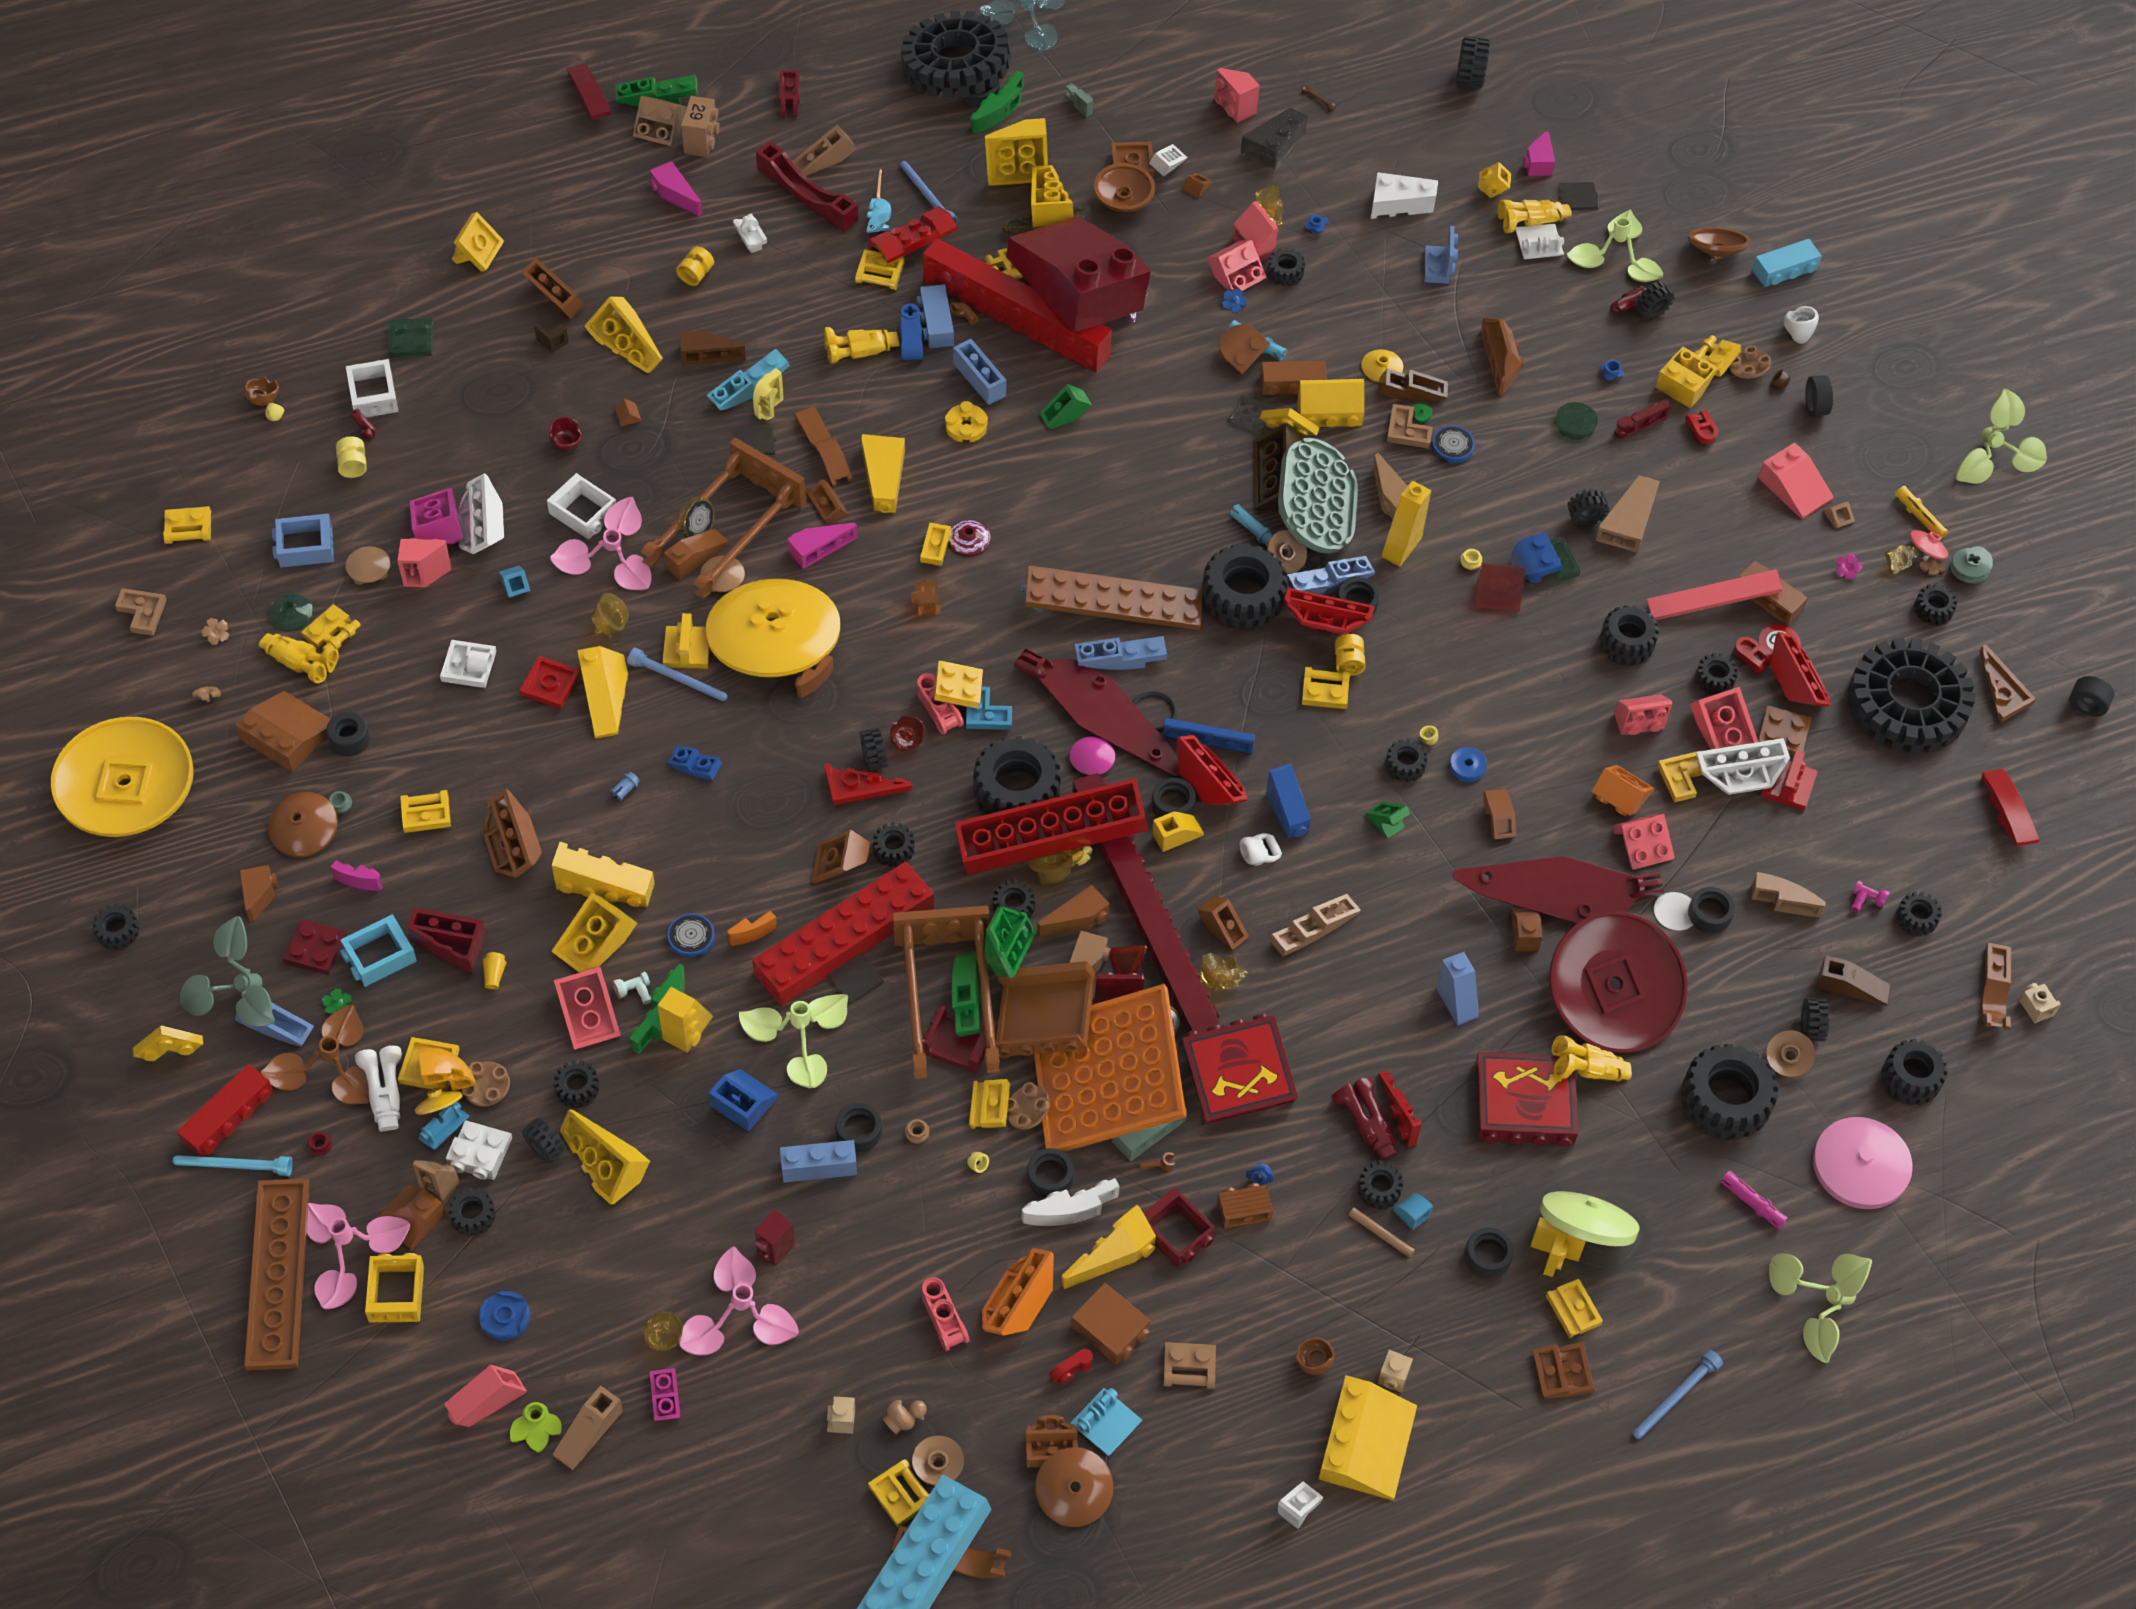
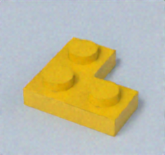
M1291 408L1263 410L1260 415V419L1266 422L1268 427L1276 429L1287 423L1300 432L1303 438L1317 436L1319 431L1318 426Z
M1696 752L1659 760L1657 766L1673 801L1678 802L1695 798L1697 792L1690 778L1702 775Z
M160 1026L133 1047V1056L146 1061H155L168 1050L181 1055H190L203 1045V1037Z

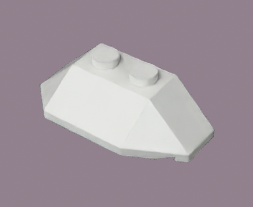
M485 473L467 482V490L458 508L464 538L458 542V546L461 550L471 554H475L504 538L502 501Z
M1784 738L1696 752L1702 775L1728 795L1772 788L1790 759Z

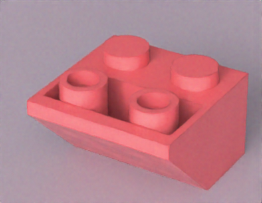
M1223 68L1217 69L1214 94L1217 104H1220L1226 110L1228 116L1232 117L1237 123L1257 114L1260 85L1249 73Z
M1255 201L1233 224L1232 238L1235 242L1252 240L1260 262L1269 259L1272 252L1275 251L1278 227L1268 217L1265 209L1261 208Z
M1240 240L1207 257L1214 277L1226 290H1230L1232 293L1234 289L1243 291L1267 278L1252 240Z
M401 539L398 565L404 587H427L451 570L446 540Z
M1661 694L1618 700L1614 715L1621 735H1636L1640 732H1657L1664 729L1672 707V701Z

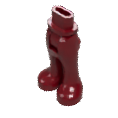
M1371 1077L1361 1078L1353 1086L1351 1083L1343 1086L1331 1098L1336 1105H1346L1366 1143L1370 1148H1373V1153L1378 1154L1381 1161H1385L1398 1154L1395 1147L1396 1140L1393 1138L1390 1126L1374 1097V1081ZM1356 1095H1358L1362 1102L1365 1104L1369 1112L1370 1118H1368L1365 1115Z

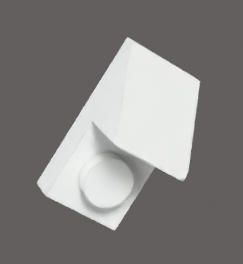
M1303 1481L1278 1503V1514L1299 1529L1306 1516L1320 1504L1323 1496Z

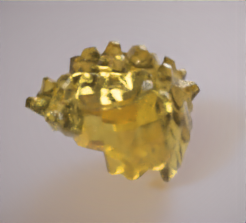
M1275 183L1256 192L1255 196L1257 198L1256 202L1261 208L1265 209L1268 217L1276 224L1278 223L1279 226H1282V212L1285 208L1284 204H1281V200H1279V187Z
M1212 953L1202 956L1201 982L1208 983L1215 991L1217 989L1222 990L1223 988H1227V990H1230L1231 987L1236 988L1239 986L1238 981L1245 979L1244 975H1248V972L1238 965L1235 958L1231 956L1227 959Z

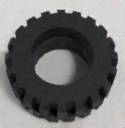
M1244 543V546L1235 544L1231 545L1229 549L1225 547L1220 550L1219 554L1215 553L1205 566L1202 585L1204 605L1208 611H1211V615L1216 620L1219 618L1221 623L1225 625L1231 624L1232 628L1239 629V627H1245V629H1252V626L1257 628L1264 626V622L1270 623L1274 620L1275 616L1279 615L1282 611V606H1284L1288 582L1286 569L1282 566V562L1278 557L1274 558L1272 552L1269 550L1264 551L1263 547L1258 545L1252 547L1250 546L1251 544ZM1235 579H1249L1258 583L1263 589L1253 594H1241L1233 591L1226 584Z
M1015 736V739H1010L1009 737L1002 738L1001 742L995 741L990 744V748H984L981 756L976 759L973 771V793L978 807L982 808V812L985 815L1060 796L1061 771L1059 761L1055 759V754L1051 750L1047 751V746L1041 742L1037 744L1034 739L1028 738V740L1022 739V736ZM1019 771L1031 775L1037 780V783L1023 791H1012L1002 787L996 780L1006 773Z
M1725 1044L1724 1047L1714 1045L1711 1046L1710 1051L1704 1049L1699 1053V1056L1692 1060L1681 1087L1682 1106L1685 1109L1688 1108L1686 1115L1690 1120H1695L1694 1125L1699 1129H1706V1133L1711 1136L1717 1134L1720 1139L1727 1140L1728 1137H1732L1733 1140H1738L1742 1138L1743 1134L1745 1137L1754 1135L1755 1131H1760L1768 1121L1778 1098V1082L1775 1080L1774 1070L1768 1069L1769 1063L1764 1058L1761 1060L1758 1057L1759 1054L1755 1051L1749 1052L1746 1050V1047L1741 1045L1738 1048L1733 1047V1044ZM1716 1079L1733 1080L1747 1091L1750 1101L1741 1105L1725 1103L1712 1093L1708 1083Z

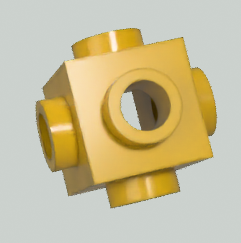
M1500 162L1479 172L1478 187L1490 198L1510 189L1511 173Z

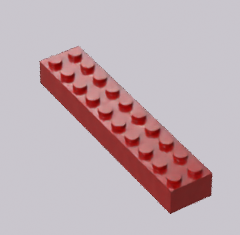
M938 238L924 251L923 282L929 286L945 284L947 295L958 299L962 303H966L977 309L980 313L994 318L997 322L1011 327L1014 331L1028 336L1031 340L1047 346L1050 350H1054L1064 355L1067 359L1073 360L1084 368L1096 373L1110 358L1112 329L1099 324L1073 333L1034 288Z

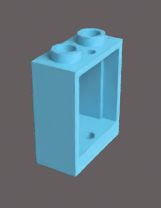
M393 914L341 939L343 949L340 950V953L346 963L350 961L353 966L350 970L355 980H361L364 987L417 962L414 950ZM389 933L399 951L364 968L354 950Z

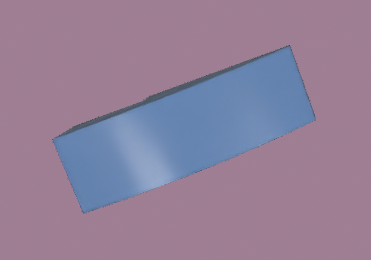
M272 1002V1013L275 1023L270 1025H247L239 1019L236 1013L235 1021L264 1035L302 1047L314 1028L312 1024Z

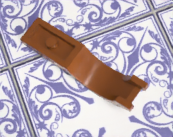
M815 406L796 412L795 419L811 449L818 451L832 488L837 487L835 480L846 477L848 482H852V475L844 454L836 439L830 436Z
M1987 943L1985 948V985L1981 1004V1016L1985 1026L2004 1028V1030L2008 1031L2011 1027V1017L2006 1016L2007 997L2011 984V947Z
M899 1526L892 1552L897 1547L908 1527ZM967 1548L953 1571L975 1578H1004L1006 1573L1003 1569L1006 1560L1011 1558L1012 1553L1009 1550L1000 1548L991 1552Z

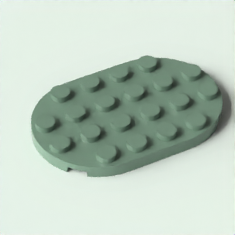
M1304 438L1292 444L1282 458L1278 497L1279 514L1298 543L1319 553L1337 552L1346 546L1354 536L1358 499L1357 479L1353 469L1349 470L1347 464L1343 461L1346 458L1337 449L1324 441Z

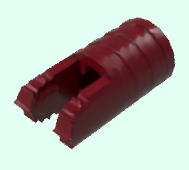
M1640 286L1623 294L1621 299L1611 304L1610 311L1613 314H1619L1625 310H1634L1635 300L1638 299V295H1642L1643 290H1646L1645 287Z

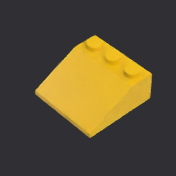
M1045 118L1023 120L985 136L988 186L1032 183V166H1048Z

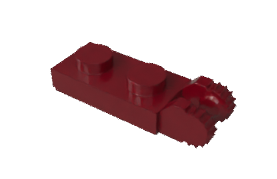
M780 70L779 104H781V117L786 116V104H793L792 114L794 117L798 116L800 70Z
M1664 400L1660 403H1654L1643 411L1635 412L1631 417L1623 416L1619 418L1616 423L1615 436L1619 439L1625 438L1666 420L1670 408L1669 402Z

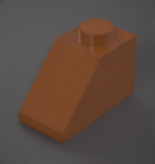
M269 865L240 870L245 910L250 922L255 921L275 898L274 887H278L276 873L271 874Z
M1213 896L1197 909L1206 928L1229 950L1233 951L1249 938L1228 898Z
M1511 908L1515 951H1539L1542 941L1539 914L1525 908Z

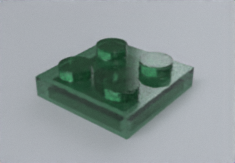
M432 318L390 320L389 358L432 356Z

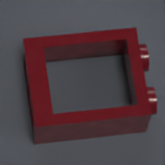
M1175 1187L1143 1212L1156 1235L1155 1246L1177 1268L1183 1263L1189 1264L1201 1248H1208L1214 1241L1215 1226ZM1175 1208L1201 1233L1197 1239L1180 1253L1153 1227Z

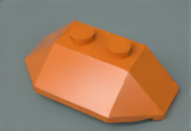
M1032 1248L1028 1251V1255L1020 1258L1006 1270L982 1309V1328L985 1332L1004 1336L1027 1331L1053 1290L1054 1254L1051 1251Z

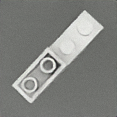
M1115 1178L1109 1181L1103 1180L1097 1183L1094 1188L1076 1192L1073 1197H1070L1067 1190L1062 1192L1055 1191L1049 1194L1046 1199L1028 1203L1022 1209L1021 1220L1024 1224L1058 1226L1094 1218L1101 1215L1103 1203L1119 1197V1184Z

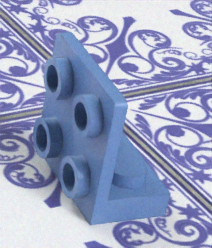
M1450 226L1446 247H1425L1424 282L1449 284L1450 276H1454L1455 263L1453 262H1457L1458 249L1454 248V246H1457L1458 234H1454V226Z

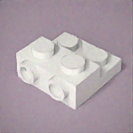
M465 1120L458 1138H454L446 1156L447 1165L453 1167L458 1173H463L464 1171L473 1174L479 1179L484 1180L488 1178L494 1180L512 1140V1134Z

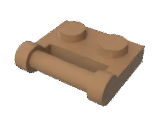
M1165 1342L1164 1386L1171 1387L1172 1384L1194 1385L1215 1389L1216 1345ZM1172 1370L1207 1372V1376L1172 1374Z

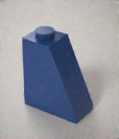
M1291 764L1269 770L1266 797L1287 838L1303 836L1309 832L1311 818Z

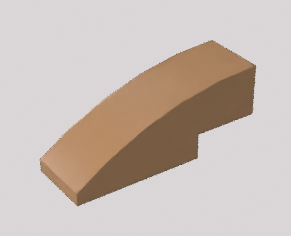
M1757 872L1752 883L1751 899L1774 903V911L1818 918L1821 917L1824 911L1825 901L1789 880Z

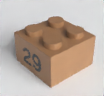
M690 97L681 125L684 154L708 157L710 149H714V136L719 133V122H716L718 108H715V99Z

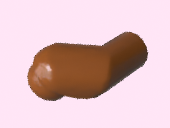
M950 303L951 315L965 317L970 324H975L978 321L979 317L966 303Z

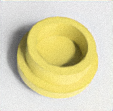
M1468 549L1461 555L1460 562L1466 569L1475 570L1482 565V556L1479 551Z

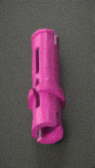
M1732 1171L1727 1172L1720 1183L1756 1211V1215L1768 1220L1778 1230L1788 1220L1787 1216L1778 1211L1769 1199L1766 1200Z

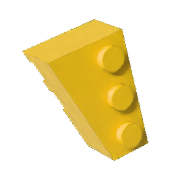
M670 987L658 1004L663 1040L688 1053L692 1046L695 1047L698 1044L701 1033L713 1015L697 1000L673 987Z

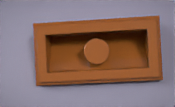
M821 479L806 492L826 524L846 517L849 514L832 486L824 479Z

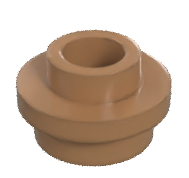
M920 1119L912 1120L905 1128L906 1138L912 1143L924 1142L929 1137V1126ZM916 1130H919V1131L922 1132L921 1134H918V1135L913 1134V1132L916 1131Z

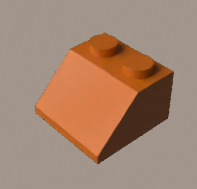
M1614 765L1604 769L1591 792L1596 794V799L1602 803L1608 804L1609 802L1614 805L1618 813L1630 816L1637 813L1655 788L1622 767Z

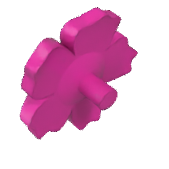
M1850 553L1847 555V558L1845 556L1837 558L1835 563L1839 567L1836 568V575L1839 577L1845 575L1846 579L1853 580L1856 578V573H1859L1860 569H1862V563L1856 562L1857 558L1854 554Z

